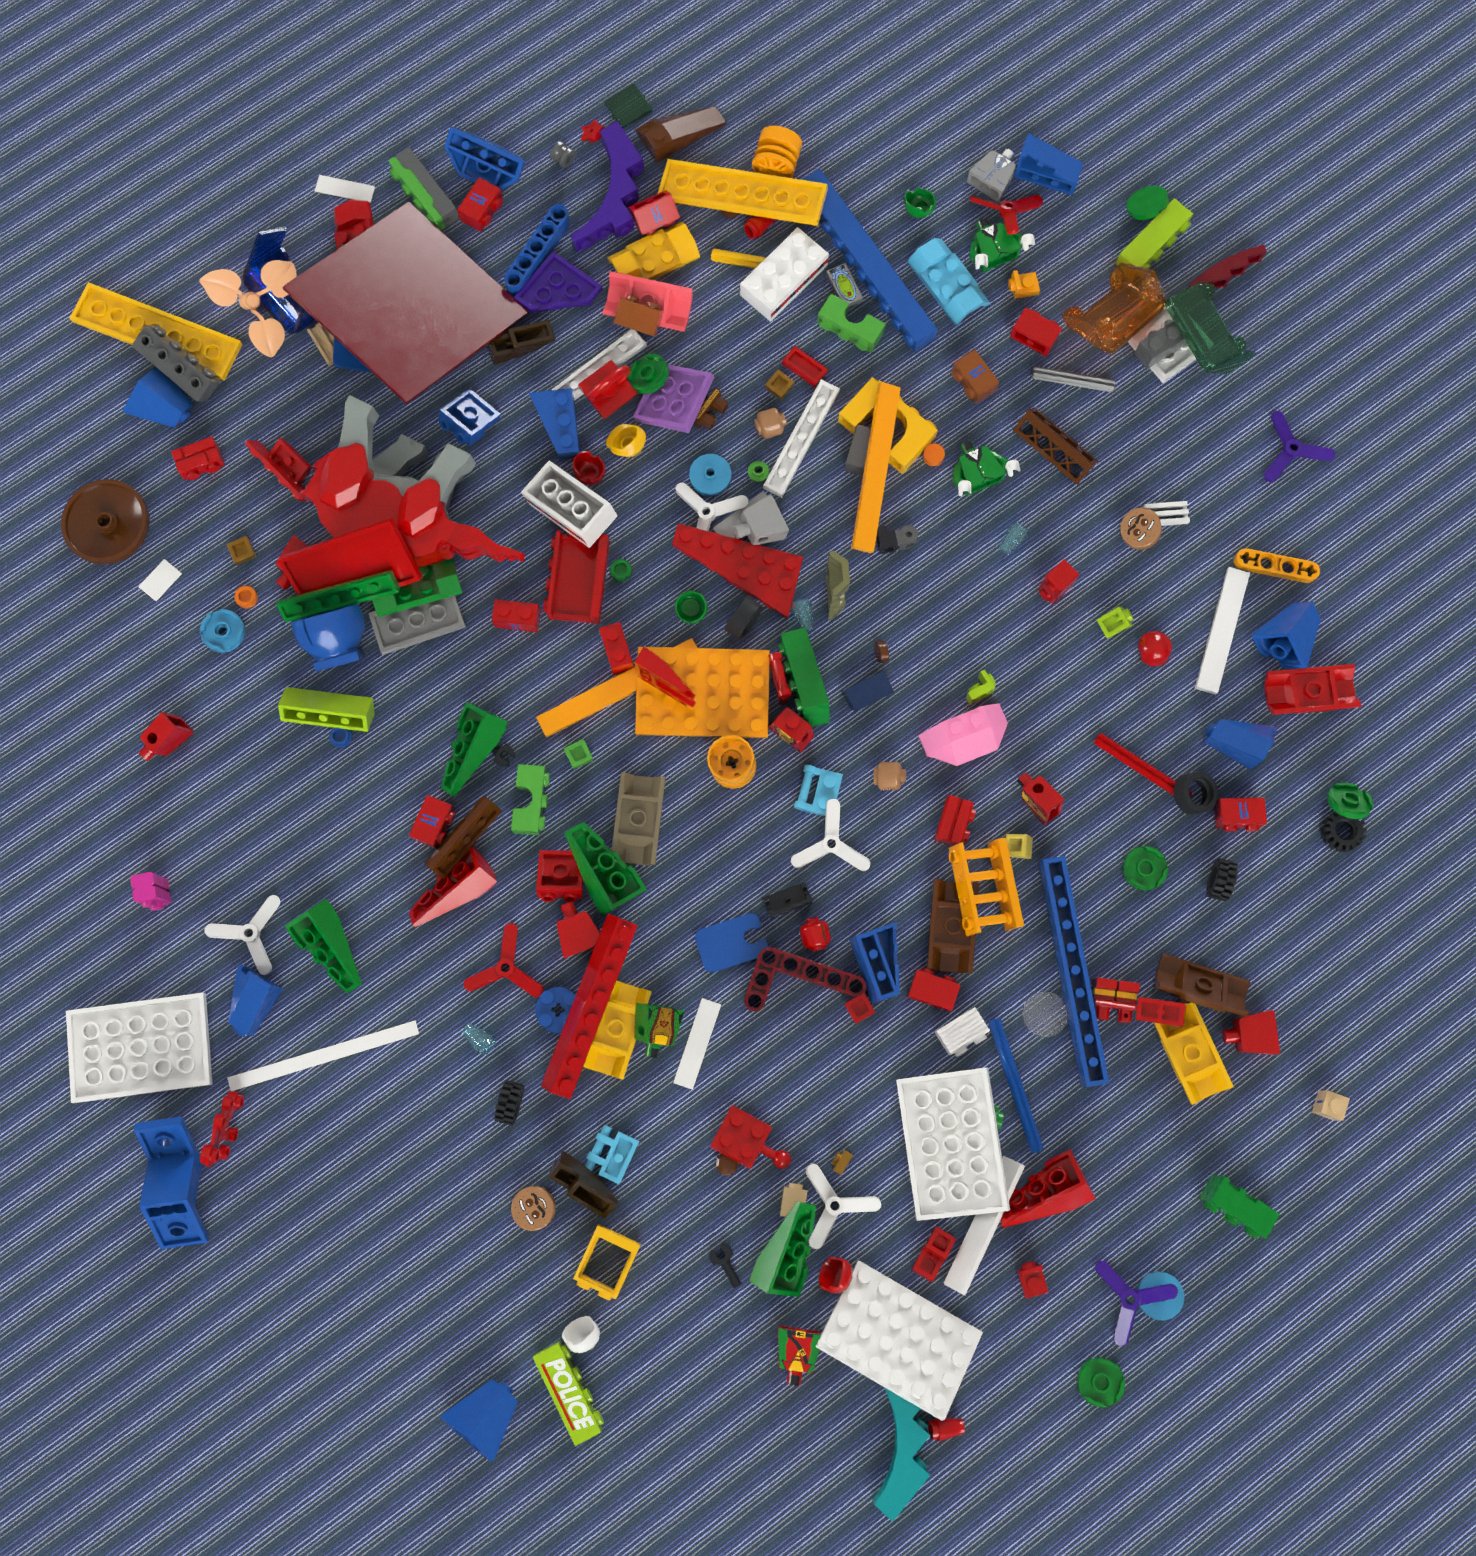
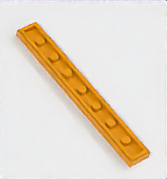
M884 382L878 384L851 545L852 549L867 553H873L875 548L901 387Z
M691 638L673 648H697ZM636 667L537 716L536 719L546 738L636 693Z

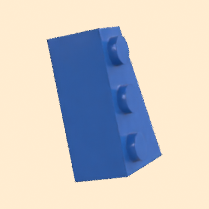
M1028 133L1014 177L1073 196L1084 163Z
M572 388L529 393L559 459H574L581 452Z
M897 922L856 935L849 940L862 977L866 982V988L872 1004L900 994L899 965L897 964Z

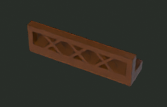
M1035 407L1029 409L1013 429L1016 434L1076 485L1099 462ZM1026 420L1033 425L1034 434H1026L1020 429ZM1038 436H1046L1049 439L1050 447H1041ZM1061 449L1064 451L1066 461L1059 462L1055 458L1054 450ZM1078 463L1084 468L1078 477L1071 472V464Z
M482 796L444 840L443 844L425 862V865L440 878L444 879L502 811L491 800Z

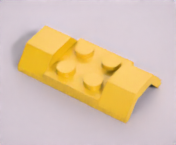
M679 222L665 230L660 229L625 246V249L607 257V260L613 265L617 273L655 280L700 258V254L686 224Z
M616 981L583 1067L622 1080L624 1079L636 1043V1003L648 1004L652 991Z
M1190 1002L1187 1004L1183 1027L1154 1023L1179 1083L1182 1084L1190 1104L1193 1105L1204 1098L1231 1089L1234 1086L1196 1004Z

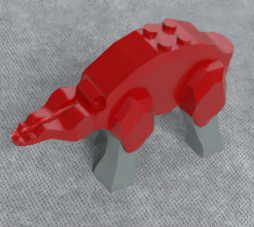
M351 395L348 396L345 402L344 422L339 445L314 463L312 468L316 472L307 487L300 492L301 497L316 506L321 524L333 537L393 518L418 568L442 562L443 559H451L454 553H457L466 560L488 556L497 562H503L506 559H509L510 562L516 559L520 562L524 561L525 554L493 542L476 527L451 521L448 515L456 483L463 480L464 476L471 472L476 464L471 454L447 443L442 453H438L432 467L419 481L412 477H404L402 475L411 466L426 461L429 452L425 445L401 434L397 442L372 460L373 427L379 418V414L373 406Z

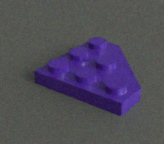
M552 251L514 296V299L526 310L534 313L591 305L603 288L602 285Z

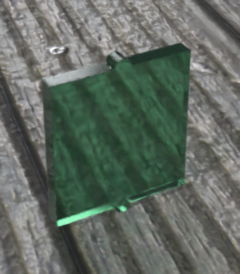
M635 84L604 101V104L612 113V118H615L623 129L653 111L645 99V95L641 94Z

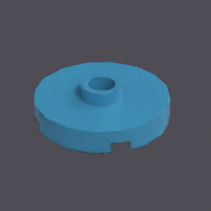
M717 454L702 455L694 460L690 467L689 478L691 486L703 496L720 495L727 490L731 483L732 471L730 465L723 457ZM712 471L714 475L708 476L707 472Z
M219 609V611L209 613L202 620L200 634L203 643L215 652L225 653L236 649L242 643L245 636V625L242 619L233 611ZM227 629V632L221 635V631Z
M1155 1271L1148 1273L1139 1282L1136 1289L1140 1290L1164 1284H1174L1178 1288V1295L1174 1299L1139 1306L1146 1315L1155 1320L1165 1321L1172 1319L1181 1311L1184 1305L1185 1294L1182 1285L1175 1277L1166 1272Z

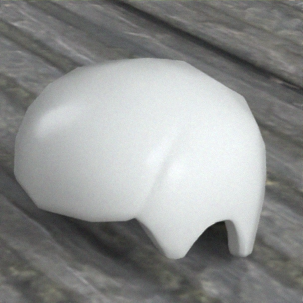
M590 1316L580 1317L572 1321L565 1327L562 1333L565 1344L575 1353H584L592 1349L599 1341L600 1336L599 1328Z

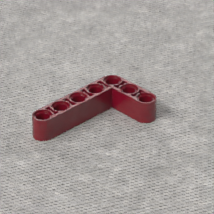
M767 947L761 950L758 955L744 1003L750 1011L756 1012L763 1008L775 971L856 997L861 996L865 992L866 982L857 975ZM764 952H773L775 960L772 964L764 963L762 959ZM788 958L796 961L797 965L793 971H787L784 968V962ZM810 965L818 969V975L813 979L806 975V968ZM832 972L837 973L840 978L839 983L835 986L830 985L827 980L828 975ZM758 973H765L767 975L768 982L766 985H757L755 977ZM852 980H858L861 983V989L857 993H853L849 988ZM753 994L758 995L761 999V1004L756 1008H752L748 1004V998Z

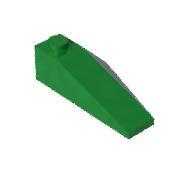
M466 701L457 722L456 729L459 730L457 741H452L453 757L452 760L447 762L441 789L452 796L456 795L499 743L506 731L508 721Z
M585 822L564 832L588 893L601 916L647 890L636 870L631 865L628 866L623 862L616 851H612L603 843V839Z
M324 899L284 926L295 943L302 950L306 948L313 955L312 960L316 964L321 963L327 969L328 976L346 993L362 985L339 916L327 899Z
M798 1201L795 1203L757 1258L749 1280L752 1284L768 1294L800 1297L808 1274V1267L805 1264L806 1256L810 1255L811 1247L808 1246V1240L813 1232L816 1210L814 1204Z

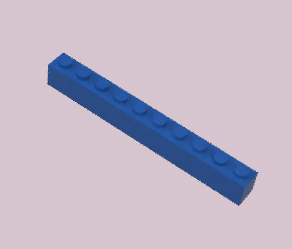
M819 168L802 178L801 180L828 185L819 220L821 228L826 234L828 233L831 236L835 248L842 251L846 263L849 266L852 265L855 269L857 278L866 284L868 293L879 302L881 311L884 314L887 313L890 317L892 326L903 335L905 344L908 347L911 346L915 352L936 338L938 329Z
M1066 857L1043 859L1038 865L1081 1088L1109 1084Z

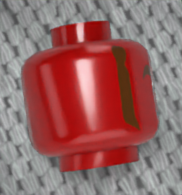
M819 917L806 919V924L800 927L803 946L809 948L810 951L826 949L827 944L831 941L828 923L823 920L819 921Z

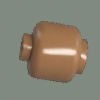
M776 408L758 412L757 418L754 419L758 436L762 435L765 439L781 435L784 430L783 426L787 425L784 413H779Z
M880 762L878 767L874 768V785H878L880 790H899L902 783H906V769H902L899 762Z

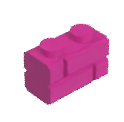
M152 872L132 875L130 877L131 887L134 888L132 891L133 901L142 904V908H150V911L164 909V905L171 903L170 892H167L169 890L168 879Z

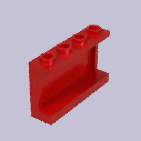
M560 530L556 531V537H552L551 550H554L553 557L549 558L548 565L549 570H551V578L546 580V591H549L548 599H544L543 611L546 612L548 619L600 624L610 546L608 534H601L594 544L588 548L572 535H564Z

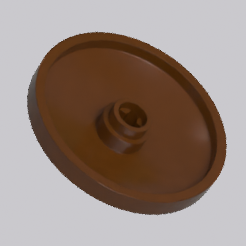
M112 479L97 480L81 487L69 499L63 510L61 530L68 547L80 558L94 564H113L128 558L142 545L148 533L150 515L145 500L128 484Z

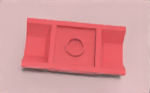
M610 271L608 296L603 309L604 315L615 317L620 298H626L627 295L639 298L640 303L647 305V301L660 305L659 309L664 310L660 327L685 332L693 299L692 288Z

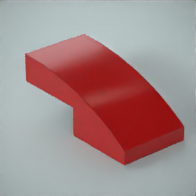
M936 1226L911 1270L928 1281L933 1282L957 1238Z

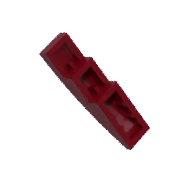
M1265 245L1241 251L1210 267L1190 283L1185 292L1186 296L1226 287L1231 277L1242 275L1250 264L1261 262L1267 252Z

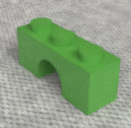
M830 294L818 313L817 323L824 330L836 333L842 340L856 344L860 350H867L872 353L884 334L886 323L868 313L860 323L849 322L846 319L849 303Z
M518 764L516 787L518 790L532 793V802L526 808H513L511 831L514 834L540 836L541 830H545L546 817L542 816L543 808H547L548 795H545V787L550 784V773H547L545 766Z

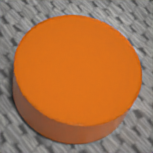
M935 443L929 444L923 453L925 463L930 466L940 465L945 457L944 448Z
M241 586L236 590L234 599L240 607L249 609L256 605L258 595L252 587Z

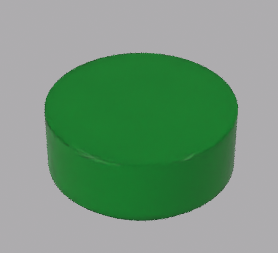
M618 559L611 564L610 573L615 581L624 582L631 577L632 568L628 561Z

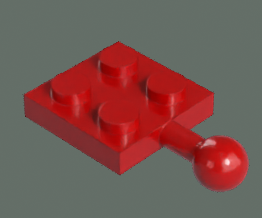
M733 1105L710 1145L712 1149L748 1169L752 1168L759 1153L772 1159L774 1165L779 1169H785L791 1163V1156L787 1151H775L764 1145L772 1127Z

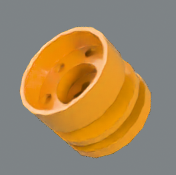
M765 127L760 133L755 157L752 161V168L755 173L793 178L797 159L802 148L800 136L785 127Z
M734 735L722 736L714 741L709 748L707 755L708 767L716 782L723 787L730 789L741 788L748 784L755 776L757 768L755 755L749 743L743 738ZM731 761L736 763V768L732 769L730 766Z

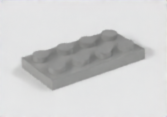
M456 595L381 617L377 616L376 611L368 613L382 655L466 628Z

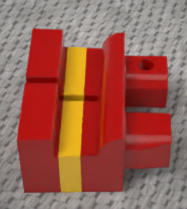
M1098 977L1092 979V996L1097 1020H1109L1110 1009L1117 1010L1116 1022L1130 1023L1132 1012L1137 1011L1136 1000L1140 983Z

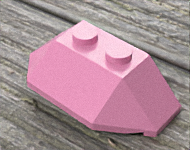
M991 704L978 707L943 721L918 735L926 756L959 766L998 750L1008 722L1000 704Z

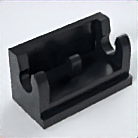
M804 882L762 898L770 919L813 902L811 894L807 890V885Z

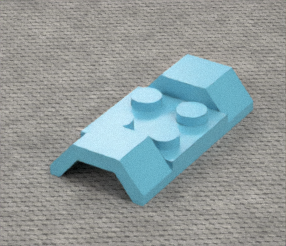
M934 238L919 247L908 259L907 263L955 326L978 307H986L990 304L989 300L979 289L978 283L942 239Z

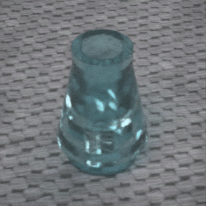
M1014 522L1013 525H1009L999 549L1009 555L1027 538L1026 535L1029 531L1020 523Z
M806 598L792 602L793 608L791 610L800 629L805 627L807 631L814 629L812 603H809V599Z
M471 1023L467 1024L461 1032L475 1051L483 1056L487 1055L496 1044L492 1035L473 1026Z

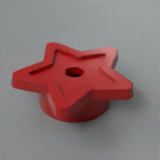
M595 119L590 125L582 127L584 133L581 140L596 142L601 138L600 130L605 127L598 125V121Z

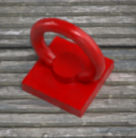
M612 359L578 384L579 389L603 420L638 394L626 379L631 372L630 367L625 365L618 368Z

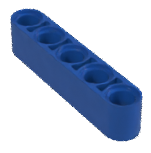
M556 204L550 208L506 272L504 282L507 292L514 297L551 254L569 228V214L564 205ZM526 265H529V266H530L529 268H525V269L522 268L523 266H526ZM513 282H519L516 285H511Z

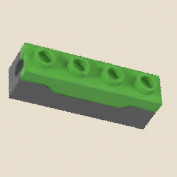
M409 147L388 160L391 167L389 172L393 179L401 182V188L406 196L411 195L414 199L412 202L416 209L423 211L425 217L440 231L459 219L456 207Z

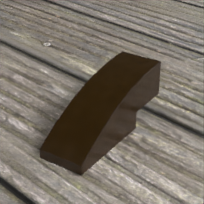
M549 320L508 329L507 334L499 335L487 344V349L492 363L495 365L542 348L555 341V336Z
M565 1151L552 1164L548 1178L567 1189L566 1196L603 1218H606L617 1205L618 1200L603 1182L587 1167Z

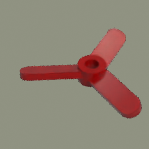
M1039 195L1029 196L1016 201H1003L1001 204L978 196H970V201L999 210V215L1004 218L1006 232L1009 235L1016 234L1019 231L1016 214L1038 208L1043 203V199Z
M508 923L504 926L500 961L497 965L467 978L463 983L467 991L472 992L504 977L535 998L540 997L544 992V987L514 964L518 932L515 924ZM505 964H508L510 966V969L507 972H503L502 970Z

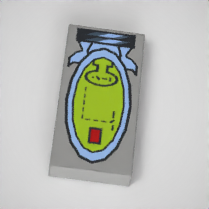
M846 263L826 271V275L838 298L849 303V307L863 302V297Z

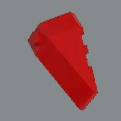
M474 845L444 879L438 876L435 887L431 891H425L411 908L409 916L412 925L417 927L480 897L497 882L494 871Z
M1071 1149L1049 1159L1044 1164L1045 1168L1036 1176L1032 1174L1025 1186L1013 1191L1009 1200L1010 1210L1004 1211L1000 1219L1004 1228L1071 1211L1096 1199Z

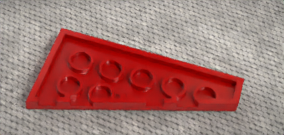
M677 524L672 543L674 548L693 560L696 559L707 566L706 568L721 575L724 580L749 596L760 600L765 606L774 609L782 617L788 619L803 560L802 556L761 545H752L750 542Z

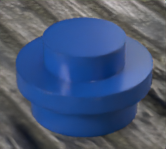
M333 728L329 739L335 747L344 748L350 744L352 733L348 729Z

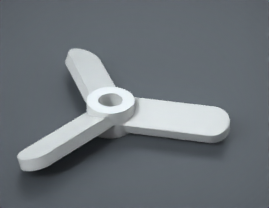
M679 483L676 485V493L699 515L696 528L709 531L711 522L717 516L745 508L748 505V498L744 495L714 504L706 503L687 484ZM710 510L708 515H704L705 511Z
M830 799L826 803L825 838L793 855L791 858V864L795 868H801L828 853L836 854L861 871L868 870L871 863L867 857L840 841V803L836 799ZM830 839H833L836 842V845L833 848H830L827 845V842Z
M276 895L269 896L249 924L240 926L212 923L205 927V934L210 938L245 941L258 972L261 975H267L272 971V965L261 942L260 931L280 905V899ZM249 930L253 931V935L251 937L247 936V932Z
M811 1164L806 1168L808 1178L825 1203V1209L809 1239V1244L812 1248L820 1249L823 1246L839 1214L874 1212L881 1208V1201L875 1196L838 1197L818 1165ZM833 1201H837L839 1204L836 1210H832L830 1207Z

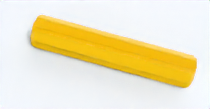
M713 249L711 252V260L714 262L754 269L766 259V257Z

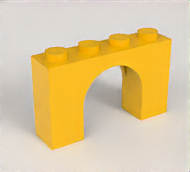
M872 377L839 413L838 422L852 434H855L857 424L863 426L873 416L878 384L882 381H877ZM899 396L896 417L902 422L905 435L890 451L888 463L903 474L936 438L938 430L933 422L922 418L914 407L906 405Z

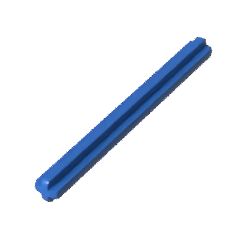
M1001 1019L990 1020L988 1024L1030 1151L1032 1153L1040 1152L1043 1150V1145Z

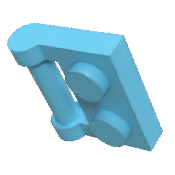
M804 765V777L798 801H795L794 808L826 816V803L830 799L837 800L843 774L816 768L811 765ZM814 775L819 777L813 805L806 803Z

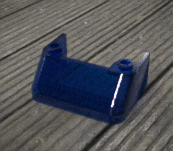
M285 227L258 232L243 272V282L250 292L256 293L268 287L261 280V269L266 263L274 260L289 261V255L281 247L287 232ZM270 290L259 297L260 303L289 334L299 333L315 321L290 295L278 298Z

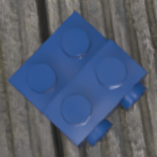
M468 388L440 409L438 421L442 429L445 431L450 430L455 434V438L459 443H466L468 446H471L485 435V430L497 422L501 414Z

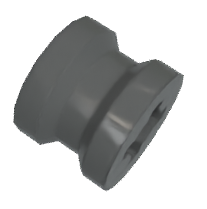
M559 141L552 148L550 158L553 161H558L559 165L565 169L573 162L576 151L572 148L568 149L563 141Z

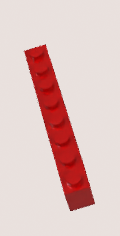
M607 914L541 1083V1087L548 1092L571 1099L638 925Z

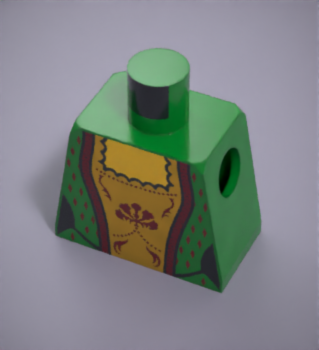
M636 1003L635 1040L647 1043L645 1056L658 1058L660 1045H674L684 1016L683 1010Z

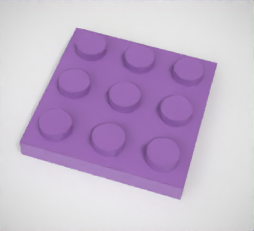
M668 365L669 375L666 382L657 391L651 394H643L633 418L639 423L689 433L714 376L709 372Z

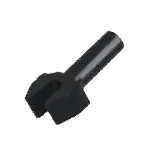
M504 744L502 747L495 746L491 751L495 756L494 762L499 766H509L508 762L501 758L503 753H508L515 757L513 749L508 744Z
M722 1243L721 1247L725 1252V1256L718 1258L714 1250L711 1249L710 1261L712 1265L722 1266L730 1283L735 1288L742 1283L730 1263L733 1251L729 1246Z

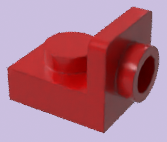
M1035 1261L1021 1264L1022 1268L1016 1270L1026 1299L1049 1292L1042 1272L1044 1269L1041 1264H1035Z

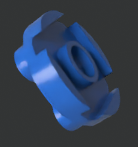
M554 987L544 991L535 1007L536 1018L539 1024L550 1032L561 1033L576 995L563 987ZM557 1004H561V1007L565 1008V1012L560 1013L559 1017L556 1016L555 1012H552V1009Z

